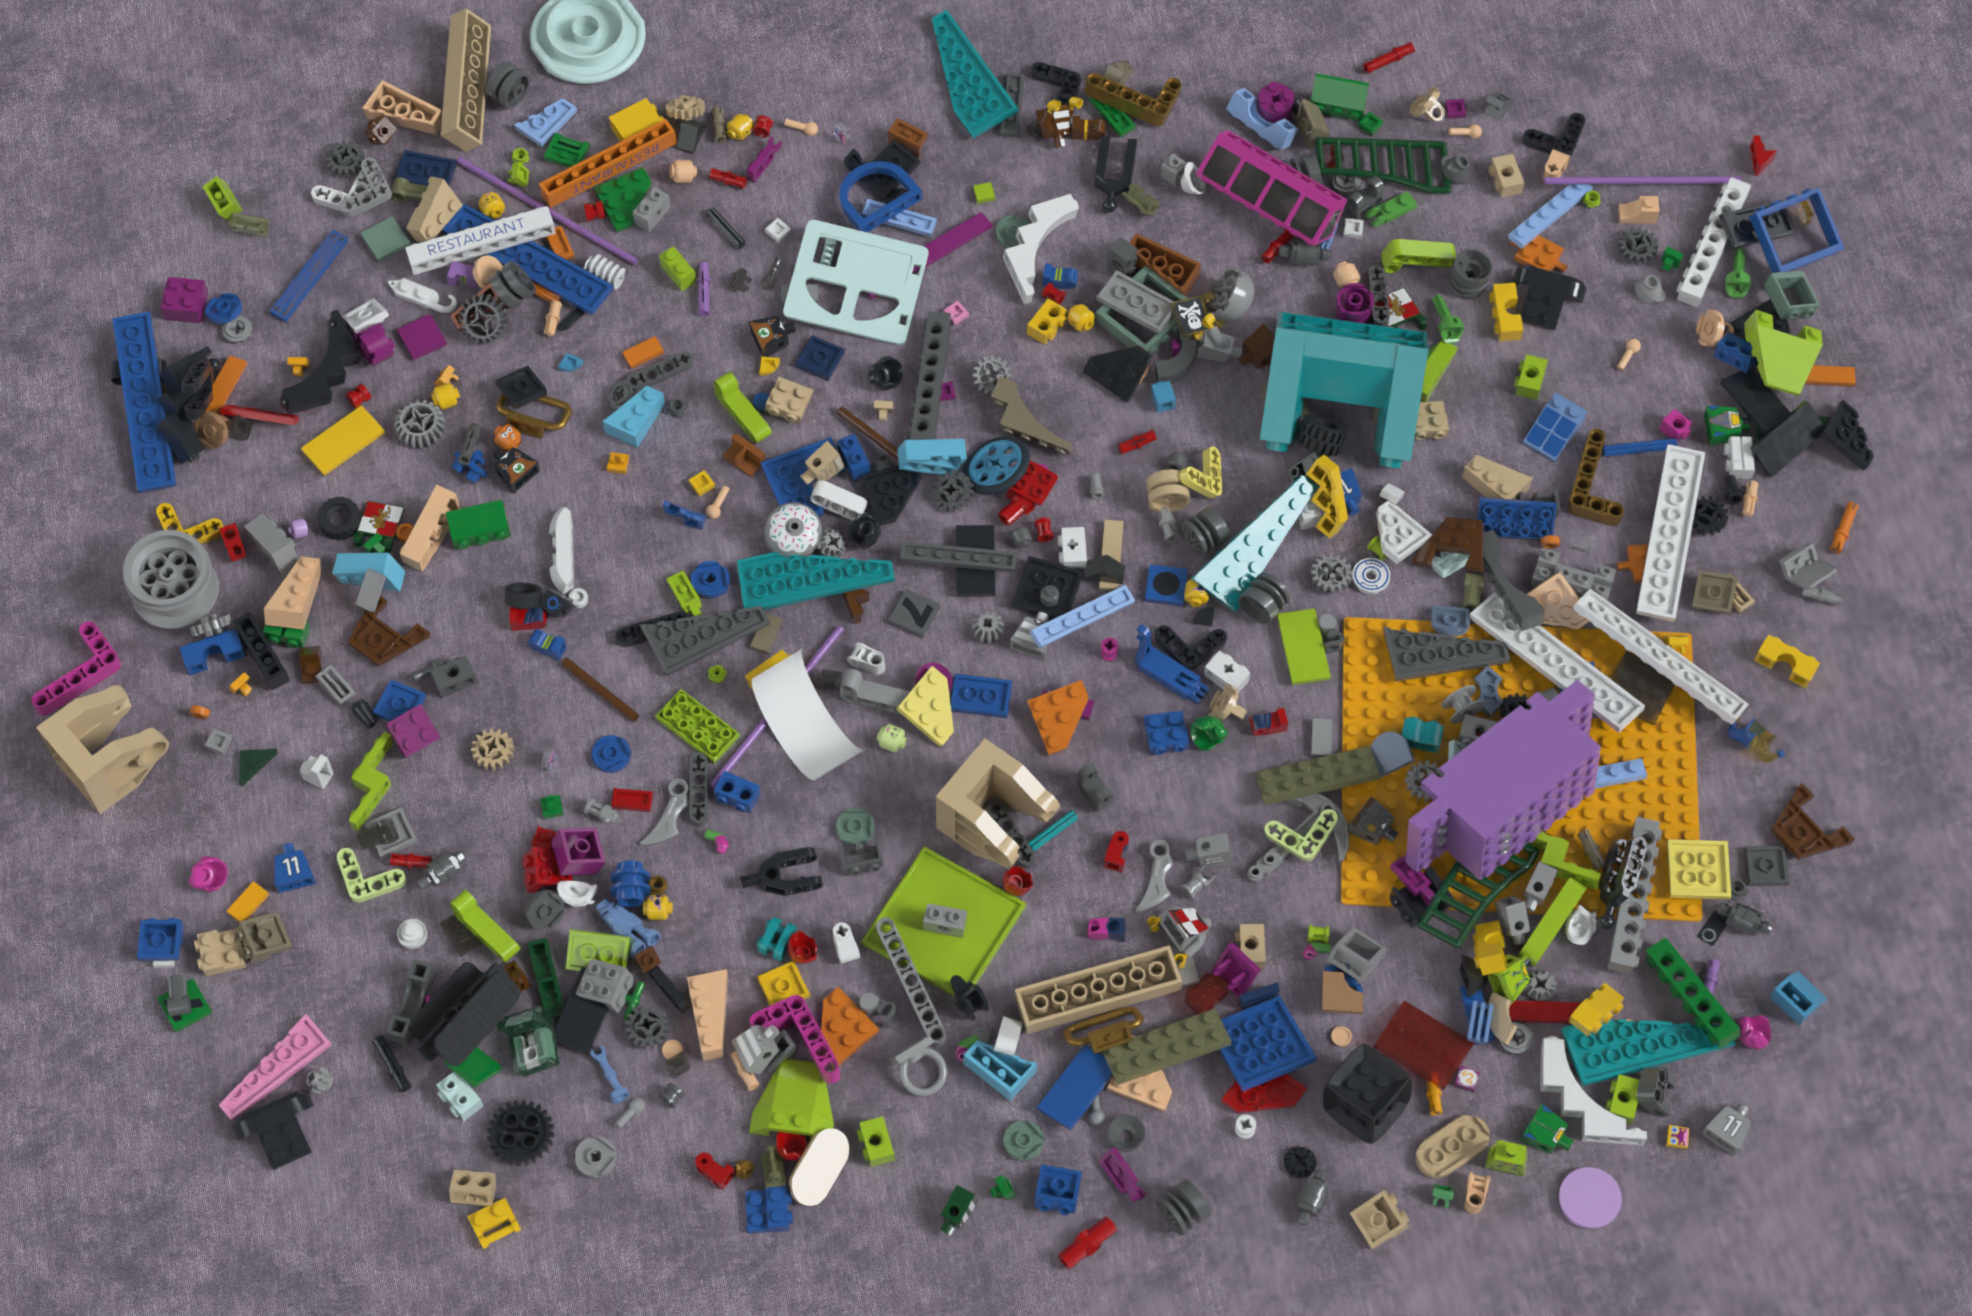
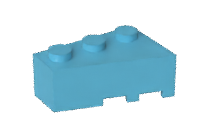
M646 386L603 421L604 433L638 448L665 405L664 394Z
M965 439L905 440L897 449L899 469L945 476V472H948L952 475V471H956L967 459Z
M389 553L337 554L332 574L340 583L362 586L366 570L371 568L386 576L382 589L400 592L405 570Z
M977 1040L964 1054L963 1064L1011 1101L1037 1072V1063L1023 1060L1017 1055L1012 1057L994 1051L995 1047Z

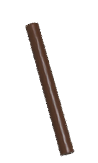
M842 406L838 409V415L898 460L897 447Z
M568 657L562 661V666L632 722L637 721L640 716L637 712Z

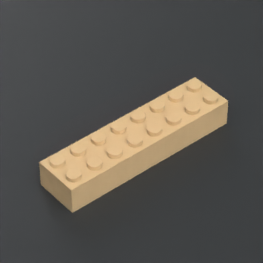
M467 8L450 17L441 136L465 152L482 145L491 25Z
M1169 945L1015 989L1014 998L1025 1032L1030 1034L1181 991L1182 979Z

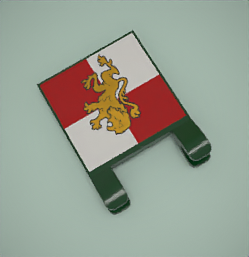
M1405 288L1388 294L1390 319L1387 327L1399 328V325L1415 319L1419 329L1427 328V318L1421 314ZM1381 301L1375 302V305L1378 307L1385 305Z
M367 501L357 532L353 537L354 546L362 547L364 535L373 537L378 532L385 539L382 544L385 548L384 552L391 553L396 529L400 525L405 508Z

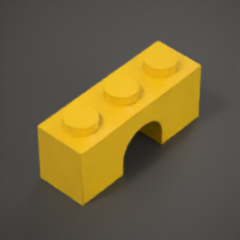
M1515 283L1493 284L1492 291L1489 292V302L1493 304L1491 315L1492 319L1495 318L1496 322L1494 323L1495 335L1498 334L1499 341L1521 340L1523 325L1521 314L1512 315L1506 311V309L1516 308L1518 296Z
M1769 634L1754 661L1769 669H1772L1777 662L1788 663L1792 668L1789 680L1805 689L1820 665V662L1814 657L1805 655L1796 647L1789 646L1778 637H1773Z
M1499 920L1475 925L1476 933L1473 934L1475 945L1473 947L1476 955L1474 956L1476 968L1481 969L1482 975L1507 970L1506 958L1502 949L1505 947L1504 934Z

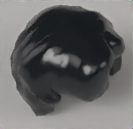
M882 356L870 367L868 381L883 391L894 389L902 382L903 368L897 359L891 356Z
M862 513L858 520L855 519L847 525L850 541L862 550L873 546L882 534L881 522L876 519L873 513Z

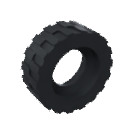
M343 496L330 498L318 509L317 520L321 531L324 532L326 537L328 536L332 540H346L357 532L361 515L356 503L352 502L351 499ZM335 511H345L349 515L348 522L343 526H334L330 522L331 515Z

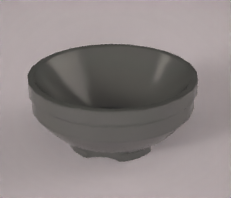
M1130 1114L1116 1117L1108 1128V1137L1111 1144L1123 1152H1131L1138 1149L1146 1136L1143 1122ZM1125 1131L1130 1132L1133 1137L1132 1140L1129 1142L1122 1141L1120 1138L1121 1133Z

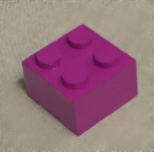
M168 277L160 307L164 320L201 323L208 297L205 281Z
M421 704L384 724L404 758L441 738Z
M596 827L559 829L552 839L560 876L598 874L605 863Z

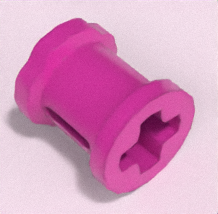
M1105 638L1101 643V657L1105 661H1113L1118 656V642L1114 638Z

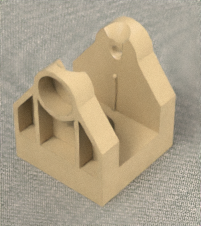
M114 685L104 691L76 698L36 727L54 761L99 814L137 788L169 747V741L154 727H151L138 734L112 741L93 756L90 754L105 742L120 719L132 707L127 692L120 685Z
M984 738L937 794L936 828L973 855L996 862L1003 867L1011 868L1019 857V845L983 810L985 805L994 797L1011 810L1033 816L1043 822L1051 819L1059 810L1060 805L1057 799L1039 783L1023 764Z

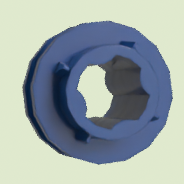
M626 860L617 863L616 871L610 875L611 882L614 883L610 888L611 895L616 897L618 904L623 907L642 905L644 897L651 893L650 886L646 884L650 881V873L643 869V863L639 861Z

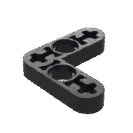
M1036 62L1031 66V76L1033 79L1061 87L1056 100L1060 101L1061 105L1064 103V105L1069 107L1070 98L1063 97V93L1069 92L1072 94L1071 97H1076L1081 86V76L1077 72L1043 62ZM1054 73H1058L1061 75V77L1058 79H1054L1051 77V75ZM1073 79H1075L1076 81L1073 82V85H1072V87H1071V86H1070V81H1072Z
M1577 112L1571 114L1561 138L1535 129H1528L1524 132L1523 144L1547 154H1551L1554 149L1571 157L1583 130L1585 116ZM1578 120L1577 126L1573 127L1574 122ZM1573 133L1576 137L1571 139L1566 134ZM1550 141L1553 143V146L1547 147L1544 145V142ZM1566 144H1568V150L1566 152L1563 151Z
M1161 625L1155 631V640L1176 662L1193 671L1226 645L1227 634L1222 629H1215L1190 648L1169 626ZM1160 633H1167V638L1165 636L1160 637ZM1215 636L1218 637V638H1219L1220 636L1222 637V640H1221V641H1220V640H1216V641L1214 642ZM1174 644H1178L1182 647V650L1174 652L1171 647ZM1201 646H1206L1209 652L1202 654L1198 649ZM1186 658L1188 660L1193 659V664H1191L1190 662L1186 663Z

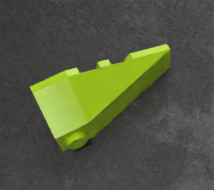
M1441 340L1428 351L1420 402L1428 401L1455 356L1458 347Z

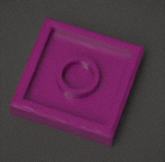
M431 314L397 329L413 360L447 345Z

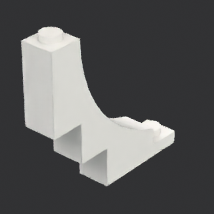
M1071 194L1031 206L1029 217L1032 223L1019 227L1016 233L1019 245L1005 249L1003 260L1024 305L1031 303L1034 295L1032 284L1035 278V256L1040 244L1056 227L1068 220L1074 219L1079 210L1078 202L1073 199Z
M1555 1036L1543 1038L1541 1043L1540 1091L1561 1093V1116L1581 1118V1141L1643 1146L1647 1140V1131H1641L1639 1128L1626 1130V1119L1614 1115L1599 1106L1579 1086L1567 1062L1564 1039H1559Z

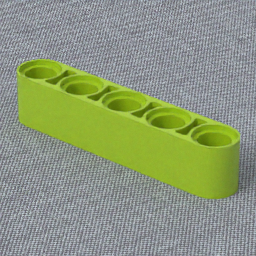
M1572 877L1568 879L1518 954V957L1526 955L1531 960V965L1533 967L1536 966L1587 887Z

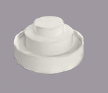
M417 919L404 921L397 930L400 944L408 949L421 947L427 939L426 927Z

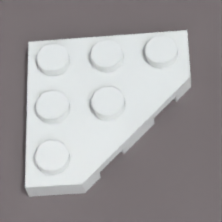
M1389 500L1378 507L1376 511L1382 552L1396 564L1424 545L1432 536L1430 532Z

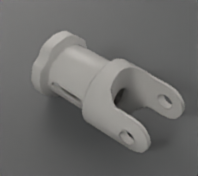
M1162 507L1160 510L1161 514L1157 517L1160 529H1163L1165 542L1173 543L1181 538V533L1177 531L1175 518L1169 508Z
M591 797L585 806V814H592L602 822L610 821L617 824L621 820V817L616 811L612 810L610 805L596 802L595 798Z
M1207 865L1196 871L1189 882L1180 886L1182 892L1188 898H1195V894L1201 888H1206L1215 879L1216 875L1210 880H1206L1200 872Z

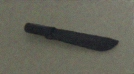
M576 308L558 324L556 329H569L585 312Z

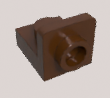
M649 946L635 954V963L643 973L661 964L653 946Z
M515 960L503 967L508 972V976L519 987L520 993L531 986L525 973Z

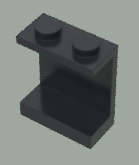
M1431 867L1425 870L1424 875L1431 882L1429 889L1436 894L1443 882ZM1406 886L1400 890L1396 887L1392 888L1389 895L1392 906L1397 907L1403 922L1408 923L1411 929L1417 926L1428 907L1421 895L1414 896ZM1447 890L1445 895L1453 898L1449 890ZM1440 902L1436 909L1443 912L1451 906Z

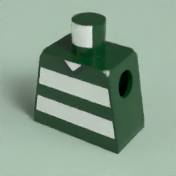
M956 1185L941 1213L945 1221L939 1230L951 1236L956 1226L962 1228L978 1202L976 1195ZM955 1211H959L957 1216H952Z

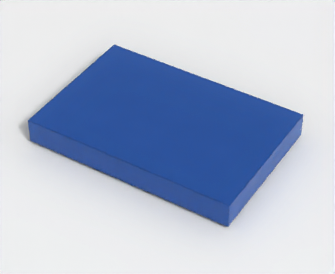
M954 674L950 700L951 712L1007 718L1012 680Z

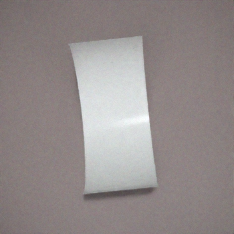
M802 649L752 679V688L756 700L768 725L793 763L809 779L814 781L864 751L855 746L845 736L823 705L806 671L802 658Z

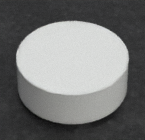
M576 588L569 593L568 597L574 600L572 603L574 608H583L587 605L588 595L585 590Z

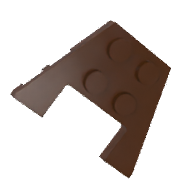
M1446 517L1413 558L1414 566L1430 567L1435 553L1439 551L1469 554L1465 565L1466 570L1483 572L1484 524L1482 520Z
M381 596L374 612L364 609V614L361 620L358 621L349 640V645L378 667L431 637V633L418 623L403 637L379 620L376 616L388 605L387 600Z
M1803 783L1797 788L1772 827L1771 832L1797 860L1852 844L1855 838L1843 826L1832 835L1827 836L1802 810L1801 807L1814 797Z

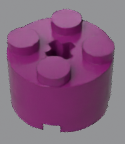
M1270 82L1269 85L1263 87L1259 92L1257 102L1259 113L1266 121L1276 123L1283 119L1290 120L1294 105L1293 91L1285 85Z
M1360 283L1345 285L1337 294L1335 314L1338 320L1367 324L1373 309V293Z
M380 322L374 323L354 334L355 340H359L361 343L358 346L366 361L369 364L372 363V367L394 355L393 348H395V344L391 338L386 337L385 329Z

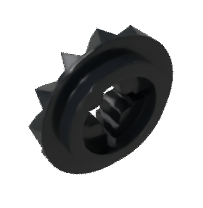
M1297 1145L1289 1149L1284 1157L1286 1171L1295 1178L1309 1177L1314 1173L1317 1166V1158L1314 1152L1306 1146L1299 1147ZM1296 1157L1300 1159L1306 1157L1304 1161L1305 1166H1303L1302 1164L1295 1166L1297 1162Z

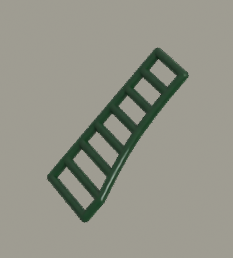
M1317 137L1315 139L1316 156L1321 175L1364 178L1377 176L1381 180L1408 186L1430 194H1450L1452 191L1451 181L1444 175L1443 168L1444 187L1433 186L1429 148H1440L1442 159L1448 156L1445 141ZM1323 144L1333 145L1335 168H1325ZM1341 145H1351L1353 169L1343 168ZM1358 146H1369L1371 171L1361 170ZM1376 146L1387 147L1389 174L1381 173L1378 170ZM1394 147H1404L1408 179L1397 176ZM1412 147L1422 148L1426 185L1415 181Z
M1528 843L1525 844L1523 850L1530 853L1526 861L1514 854L1511 855L1508 861L1519 866L1513 873L1501 866L1496 867L1494 872L1505 878L1499 884L1485 877L1481 880L1477 879L1456 859L1418 922V928L1457 949L1461 948L1468 934L1489 904L1505 888L1531 869L1540 853L1539 849ZM1459 872L1492 891L1485 897L1455 881L1454 878ZM1451 887L1478 901L1480 904L1474 910L1445 895V893ZM1443 902L1470 916V918L1464 924L1437 910L1436 908L1439 903ZM1433 916L1461 931L1457 939L1427 924L1430 918Z

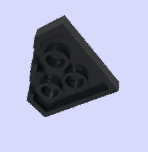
M1139 345L1090 356L1083 373L1127 403L1131 400L1153 355Z
M1842 399L1834 409L1820 436L1864 471L1869 467L1874 455L1872 450H1868L1866 444L1868 439L1864 428L1859 426L1857 411Z
M897 465L862 475V481L873 514L881 522L880 526L897 521L922 480L920 472L902 470Z

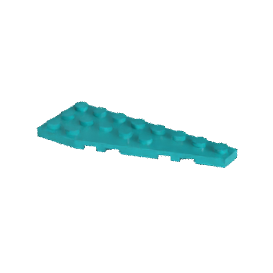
M946 9L932 18L954 113L972 139L1016 114L1019 110Z
M777 552L737 560L744 609L762 606L763 610H768L896 581L893 563L886 560L869 559L865 561L857 560L856 558L840 559L833 556H798V554L784 557Z
M1610 1020L1607 1024L1603 1023L1600 1030L1596 1034L1592 1032L1589 1037L1574 1025L1561 1029L1582 1086L1616 1078L1619 1074L1627 1075L1639 1072L1645 1067H1658L1731 1048L1736 1044L1734 1040L1719 1049L1716 1044L1712 1045L1704 1029L1700 1030L1697 1025H1691L1690 1023L1673 1024L1672 1022ZM1711 1024V1026H1713V1027H1718V1026H1720V1025H1717V1024Z

